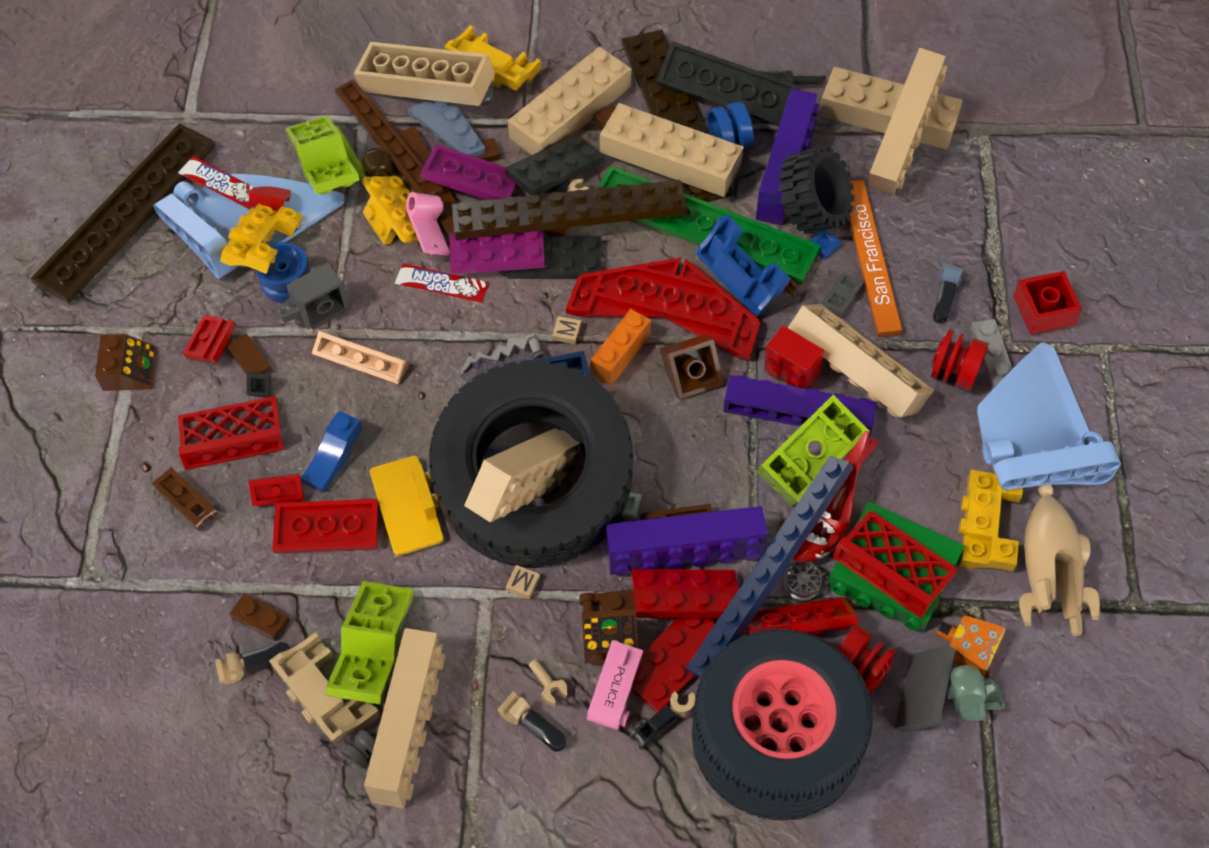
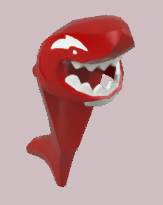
M865 431L851 452L844 459L851 463L854 467L792 560L807 562L823 559L837 548L838 543L843 537L846 538L852 516L858 472L863 462L878 444L877 438L869 441L870 432Z

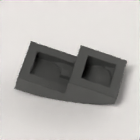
M843 272L834 282L832 290L821 304L842 318L858 295L864 282Z

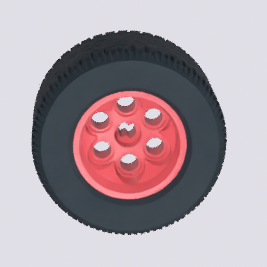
M772 628L771 630L766 629L760 630V632L749 633L723 648L709 663L698 684L692 722V744L697 764L713 790H716V793L721 798H725L726 802L732 806L734 805L735 808L742 812L745 811L752 816L756 815L758 818L780 819L781 821L800 819L802 816L807 817L813 815V813L816 814L837 801L849 788L858 772L871 737L873 725L871 699L865 682L855 665L847 656L845 657L843 652H840L831 643L825 642L824 639L815 637L813 634L810 635L808 632L803 633V631L788 630L786 628ZM794 698L799 704L789 705L785 699ZM759 699H766L771 705L763 707L757 701ZM809 720L813 722L815 727L806 728L801 722ZM753 722L758 725L759 729L755 731L749 730L745 724ZM774 725H780V728L782 730H786V732L780 733L776 728L772 727ZM798 744L803 748V751L793 752L789 746ZM770 745L775 749V752L767 750L762 746Z

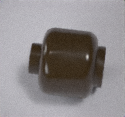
M372 148L362 157V165L366 177L391 176L393 174V164L387 151L380 148Z

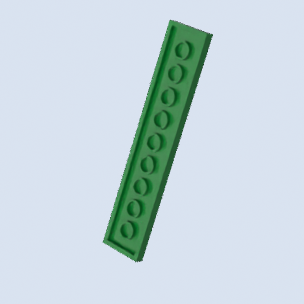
M610 166L597 188L635 185L645 182L653 183V181ZM685 193L687 215L635 220L700 245L712 231L717 219L729 215L743 229L736 244L762 270L766 266L776 263L787 276L792 277L799 285H802L820 249L818 244Z

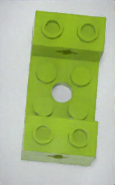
M832 395L756 472L792 507L799 502L829 456L842 459L856 445L865 431L869 432V430ZM809 443H818L822 449L821 454L818 456L810 454L808 451Z

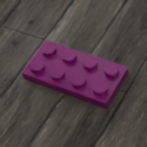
M435 144L421 172L422 179L485 200L512 197L517 186L514 181L505 175L504 166Z
M543 230L455 240V233H449L451 275L545 268Z

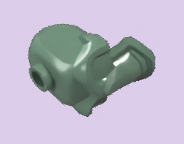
M962 665L951 670L946 697L948 700H952L954 708L959 712L961 719L965 721H983L986 719L985 710L999 711L1006 707L999 687L992 678L984 680L978 668Z

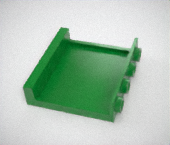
M868 501L857 524L872 510L953 566L957 564L965 545ZM871 520L866 524L868 532L880 531V527ZM896 537L888 538L890 547L902 546L901 541ZM864 538L851 541L860 548H866ZM870 538L872 547H884L882 538ZM910 552L912 562L924 561L923 556L918 552ZM886 553L874 554V557L880 562L888 563ZM892 553L894 562H906L904 553ZM838 561L829 576L827 587L831 588L835 594L850 597L860 606L873 608L879 611L885 618L896 619L904 623L908 629L924 632L943 592L942 590L920 619ZM932 567L934 577H943L948 574L940 567ZM908 568L896 569V572L902 577L911 578ZM914 568L916 578L928 577L926 568ZM918 584L921 590L931 595L933 592L931 584Z

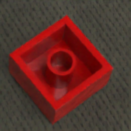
M1065 271L1021 279L1018 281L1013 295L1030 335L1075 326L1082 311Z
M782 325L766 345L764 370L772 378H778L786 384L809 389L821 374L824 349Z

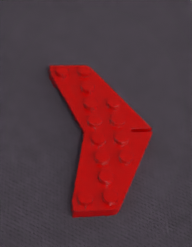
M681 257L582 274L577 278L566 306V314L574 316L624 317L632 309L647 318H665L696 336L704 334L714 340V344L718 348L737 358L750 361L760 327V322L756 316L687 259H685L680 276L677 275L681 264Z

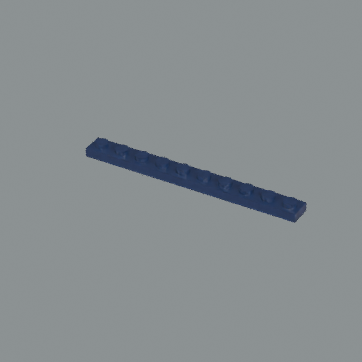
M829 456L687 665L686 669L690 674L701 678L712 659L728 644L741 637L854 467L850 462Z

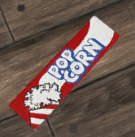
M195 156L178 172L249 210L253 207L249 200L248 191L255 187Z
M403 263L395 284L482 303L489 282Z

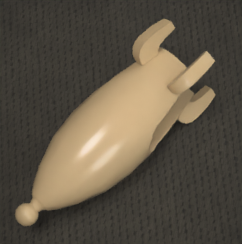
M1043 485L1038 488V492L1042 497L1035 504L1025 528L1024 552L1032 593H1025L1019 599L1021 617L1025 627L1032 626V610L1037 608L1040 614L1042 609L1051 608V602L1055 600L1056 585L1064 619L1069 618L1071 633L1075 637L1082 635L1081 610L1083 604L1089 606L1092 620H1099L1100 616L1098 592L1091 587L1084 588V566L1087 564L1090 555V541L1086 535L1078 534L1076 525L1066 509L1058 500L1051 496L1053 494L1052 485Z

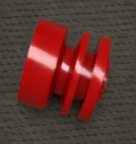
M949 329L940 341L934 355L931 378L937 379L941 369L945 370L942 382L946 383L952 373L956 374L955 386L971 392L989 343L973 338L969 346L965 347L963 346L964 334L961 333L957 343H954L952 340L955 331Z
M856 625L845 637L838 649L855 665L870 694L881 685L890 672L897 652L889 648L881 656L886 645L882 641L873 649H870L869 646L873 635Z

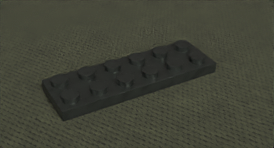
M671 41L656 83L722 106L723 108H726L729 103L742 101L750 117L777 127L780 125L791 88H796V84Z

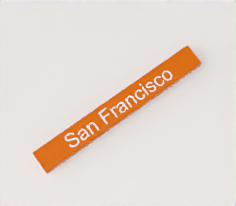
M864 180L849 181L853 183L854 187L851 190V194L854 195V202H851V205L854 208L853 212L849 213L851 216L849 225L877 337L901 335L902 327Z

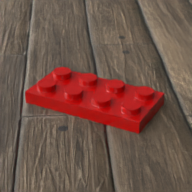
M378 499L275 503L272 550L274 553L377 549Z
M632 569L631 571L636 618H720L738 592L735 570Z
M839 597L759 609L747 626L746 631L749 634L755 631L760 632V630H771L772 628H786L788 630L803 631V633L820 634L828 629L847 630L850 626L858 625V616L846 598Z
M677 618L643 651L631 691L656 713L666 705L668 706L671 703L670 699L674 691L679 694L696 677L690 674L686 667L715 623L709 618Z

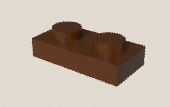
M246 593L242 595L229 614L232 619L273 641L278 638L290 620L286 614Z

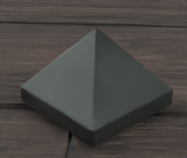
M247 371V396L272 397L271 373Z

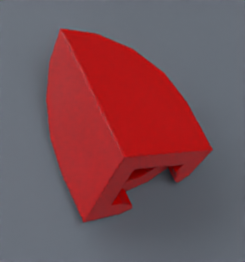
M263 186L249 190L248 195L254 208L261 204L278 212L281 206H284L285 201L290 202L291 190Z

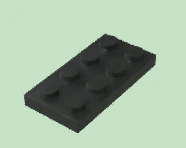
M575 134L505 167V175L529 195H539L603 164L604 155Z
M543 236L545 268L507 270L508 279H577L582 274L601 271L602 236Z

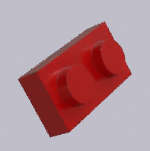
M300 473L251 479L248 482L252 507L304 499Z

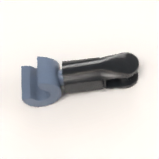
M947 264L942 265L939 276L941 287L933 314V320L937 324L945 323L948 318L955 290L959 287L963 277V268Z

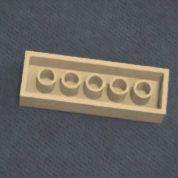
M378 42L369 43L354 72L360 88L366 93L480 106L495 75L488 54Z
M599 46L508 120L509 138L533 155L571 137L592 120L594 114L605 109L631 87V68Z
M919 48L871 168L868 187L891 195H895L897 189L901 190L905 181L906 169L910 168L913 161L914 148L917 149L919 146L923 128H926L930 117L931 107H934L939 87H942L945 80V73L948 65L944 64L946 56Z
M834 66L821 99L819 116L886 133L904 84ZM937 93L936 103L934 107H931L930 117L926 128H923L920 143L948 150L963 100Z
M618 103L600 133V153L675 180H680L686 184L725 197L742 165L743 146Z
M822 304L802 305L788 327L824 349L823 357L830 362L829 366L833 370L849 377L848 381L851 384L865 389L868 392L867 395L872 400L882 402L887 406L886 410L895 417L918 414L934 391L933 388Z
M554 428L485 459L464 506L487 521L493 522L500 517H505L512 511L518 510L519 507L525 504L528 505L532 500L539 499L548 492L551 493L555 488L562 487L569 476L567 471L569 466L573 465L578 457L577 449L580 443Z
M409 628L404 629L364 783V788L371 803L404 809L406 800H410L412 797L413 783L410 782L412 774L418 772L420 757L417 754L419 746L423 747L426 740L424 725L426 720L430 721L433 705L430 704L432 695L437 694L439 679H436L438 670L443 669L445 654H442V644L439 643L437 633Z

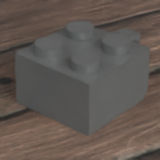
M329 263L317 267L310 273L296 278L287 284L286 287L290 298L276 307L278 315L284 323L299 318L307 329H314L349 310L343 282Z

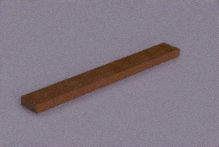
M354 79L335 89L336 95L377 146L389 153L392 164L414 192L435 196L444 194L440 184L421 178V172L424 167L423 163Z
M416 127L398 132L400 137L425 165L430 153ZM441 185L444 194L439 197L444 207L438 220L450 241L449 233H455L452 204L457 203L449 188Z

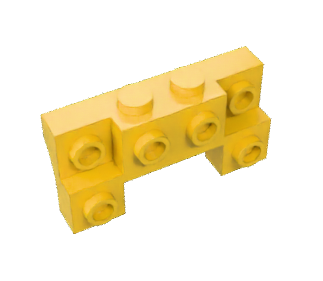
M471 25L459 37L450 40L444 46V50L488 54L495 72L492 79L493 85L498 88L503 84L517 91L525 81L530 83L541 70L540 59L537 58L532 63L527 60L526 53L522 52L513 62L512 56L488 45V34L483 33L480 37L475 35L474 27Z
M258 204L255 209L251 208L246 215L243 214L237 227H232L228 237L230 241L222 251L220 262L229 266H248L266 274L270 263L275 262L278 250L267 245L272 239L274 231L276 230L293 237L295 229L301 225L303 215L284 206H281L277 212L268 206Z
M977 470L970 471L966 496L963 495L960 508L965 513L964 518L960 519L958 533L962 534L961 544L965 546L960 555L959 567L971 569L995 568L1014 571L1017 565L1019 541L998 538L1001 500L1019 503L1023 495V488L1002 490L995 473Z

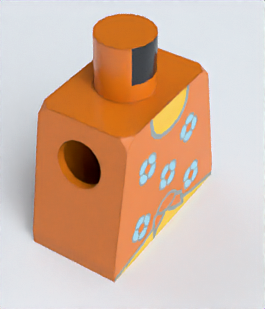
M963 616L958 628L942 621L936 636L951 642L949 646L955 649L954 663L959 666L969 665L976 667L984 677L1006 628L973 617Z

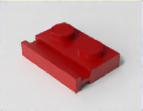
M203 315L183 351L186 359L202 362L212 361L213 364H217L236 327L235 322L231 319L226 321L224 318Z

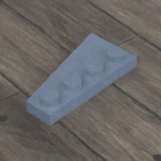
M428 100L408 109L409 116L419 120L426 130L430 129L438 140H443L448 144V148L474 157L486 153L485 146L455 103Z

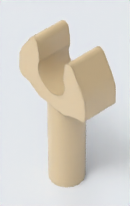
M537 659L529 663V667L544 686L541 698L546 704L553 707L556 706V701L551 695L556 690L565 699L568 698L567 685L563 679L559 681L552 680Z

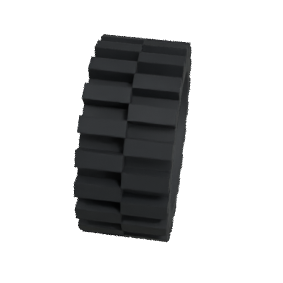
M821 146L792 154L785 159L786 163L781 165L783 172L779 173L778 178L782 181V184L778 185L779 192L783 194V197L780 198L781 204L785 203L786 209H784L786 216H791L789 220L791 224H797L796 229L804 231L805 234L843 226L846 224L845 221H849L851 217L849 213L853 212L854 207L851 205V202H854V195L851 194V190L854 187L853 183L849 182L851 174L845 170V161L839 160L841 155L838 152L833 153L834 149L831 147Z

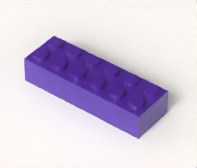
M792 88L790 90L759 189L755 220L782 226L784 218H789L790 216H786L784 212L786 205L785 203L781 204L780 201L783 194L778 189V185L782 184V181L778 179L779 173L783 172L781 165L786 163L785 159L787 157L810 149L812 135L810 134L815 132L817 119L814 117L817 118L820 104L816 103L817 94Z
M762 506L606 524V550L610 575L627 576L631 574L632 569H680L683 566L691 565L703 567L709 563L716 562L728 564L734 560L741 559L747 561L757 560L765 552L768 535Z

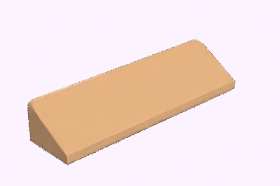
M321 331L318 332L312 351L313 355L396 384H400L410 365V361Z

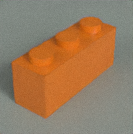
M630 309L590 359L591 376L611 387L650 337L651 320Z

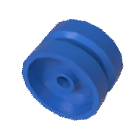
M742 101L729 103L726 110L722 106L708 110L707 124L709 135L743 146V151L752 149L754 143L752 123Z
M289 242L269 245L278 250L275 262L270 263L266 274L256 270L265 296L278 303H283L290 298L286 287L287 284L311 272L303 249Z

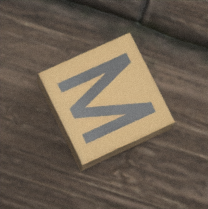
M558 316L552 335L553 340L576 345L581 328V320Z
M516 565L506 585V591L530 600L540 579V574Z

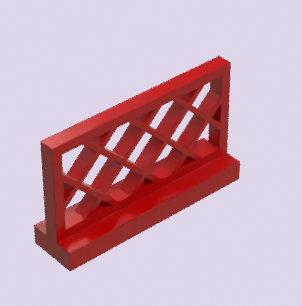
M276 396L178 415L179 456L185 470L285 450ZM272 405V409L266 415L259 412L262 407ZM238 412H248L241 420L234 417ZM253 416L261 419L255 426L248 424ZM213 417H223L217 425L210 422ZM229 421L237 424L230 432L223 429ZM186 422H199L192 430L185 427ZM267 422L275 426V428L261 430ZM204 426H207L212 430L204 437L198 432ZM242 428L250 431L249 433L236 435ZM217 433L225 436L221 439L211 440ZM193 438L200 440L199 443L187 445Z
M872 510L862 518L846 538L843 537L833 555L835 560L920 619L958 571V568ZM871 520L880 527V531L868 532L866 524ZM896 537L901 541L902 546L890 547L888 538ZM864 538L866 548H860L851 541ZM870 538H882L884 547H872ZM910 552H918L923 556L924 561L912 562ZM886 553L888 563L880 562L874 557V554ZM892 553H904L906 562H894ZM932 567H940L948 574L943 577H934ZM908 568L911 578L902 577L896 572V569ZM914 568H926L928 577L916 578ZM918 584H931L933 591L931 595L921 590Z

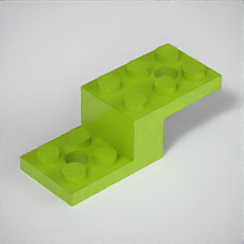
M328 115L285 128L288 138L296 149L303 174L315 194H328L334 188L340 186L349 187L354 182L360 180L356 169L347 157L341 134Z
M362 581L342 625L341 654L326 686V696L381 704L395 668L400 649L401 627L413 600L414 589Z

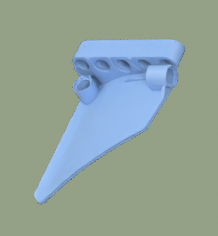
M230 174L255 188L271 186L291 190L290 202L285 201L284 207L291 208L303 215L301 225L295 229L293 237L345 203L343 193L332 190V192L324 195L315 194L308 183L270 176ZM188 182L178 183L174 188L173 194L168 195L153 205L158 216L196 253L218 279L238 267H248L242 265L229 266L220 262L223 249L230 241L228 237L232 227L238 226L241 216L243 214L246 215L250 211L249 209L206 187H193ZM275 230L272 239L267 245L286 242L292 237Z
M1046 343L1038 344L996 385L977 407L984 459L987 464H992L1002 490L1060 484L1101 485L1110 481L1121 465L1112 442H1103L1102 437L1098 433L1089 431L1055 348Z

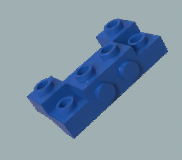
M725 215L717 219L712 231L699 245L695 254L743 305L758 318L766 314L773 300L783 293L790 278L776 263H772L762 270L736 244L743 229L729 215Z

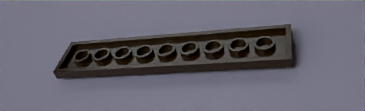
M663 30L622 38L621 45L650 114L707 134L691 96L656 84L670 47ZM681 182L683 193L705 202L732 196L731 186L725 197Z
M179 123L30 278L32 283L69 304L155 212L153 205L172 194L175 186L187 178L178 173L193 156L203 161L216 147L215 142Z
M667 180L607 188L599 187L588 190L553 192L551 194H532L523 197H507L495 200L486 199L476 202H461L452 204L455 240L687 215V204L681 181Z

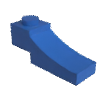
M340 410L326 427L324 438L310 465L301 477L302 483L322 493L325 492L350 456L349 449L363 430L360 420Z

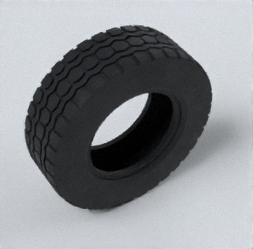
M522 360L520 363L515 361L503 364V367H493L488 369L487 373L484 374L482 372L472 378L471 383L468 381L459 389V393H455L448 401V407H444L439 416L440 421H437L429 450L431 452L429 453V468L432 484L441 510L451 528L455 530V533L464 542H467V545L477 552L480 551L482 555L492 560L497 559V562L507 565L512 563L514 566L518 565L527 568V565H531L532 568L544 567L546 564L553 566L561 564L563 560L567 562L578 557V554L581 553L583 555L593 548L592 545H597L606 537V524L617 523L628 502L633 478V447L625 417L612 396L609 397V393L600 384L597 386V382L588 375L583 376L581 371L572 367L568 369L567 365L556 362L551 364L550 361L537 360V362ZM524 423H545L562 429L580 443L579 446L585 457L584 469L575 486L560 499L541 506H521L518 510L512 511L505 517H500L493 522L487 521L464 506L480 471L485 452L495 438L507 429Z

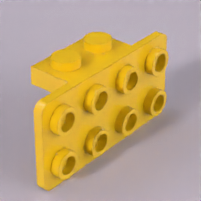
M397 176L364 177L362 184L370 194V198L363 214L382 243L391 244L396 234L404 243L419 242L406 209V202L410 191L402 179Z
M410 456L371 468L370 476L394 554L401 556L442 543L443 535L435 510L440 507L436 494L430 493L429 487L433 486L429 471H423L418 457Z

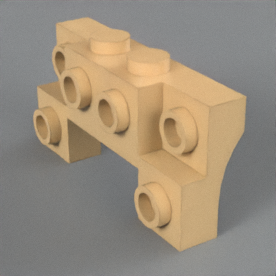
M315 632L297 646L279 653L269 662L287 685L289 690L285 693L294 705L300 703L304 708L301 714L310 725L315 723L333 746H336L354 731L359 732L361 729H365L380 717V713L371 703L349 700L344 704V701L338 697L326 696L328 681L319 671V668L334 657Z

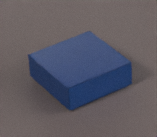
M827 230L820 231L810 240V242L820 245L818 255L823 259L828 258L841 246V241Z

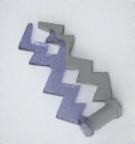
M532 333L526 339L509 338L507 346L498 345L491 357L481 352L477 353L475 359L468 356L462 372L465 373L472 365L476 370L478 369L476 377L482 372L484 374L487 373V370L493 367H503L505 363L499 361L501 354L510 358L515 346L525 351L527 345L530 346L533 356L531 357L525 353L524 359H521L513 354L509 363L543 359L546 355L541 349L538 336ZM481 362L487 364L486 369L479 367ZM461 374L462 379L470 383L472 382L474 377Z

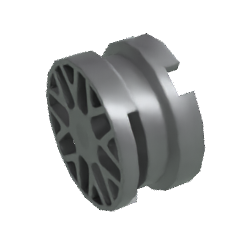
M796 562L790 565L786 571L784 590L787 596L798 603L814 600L819 594L822 575L820 570L810 562Z

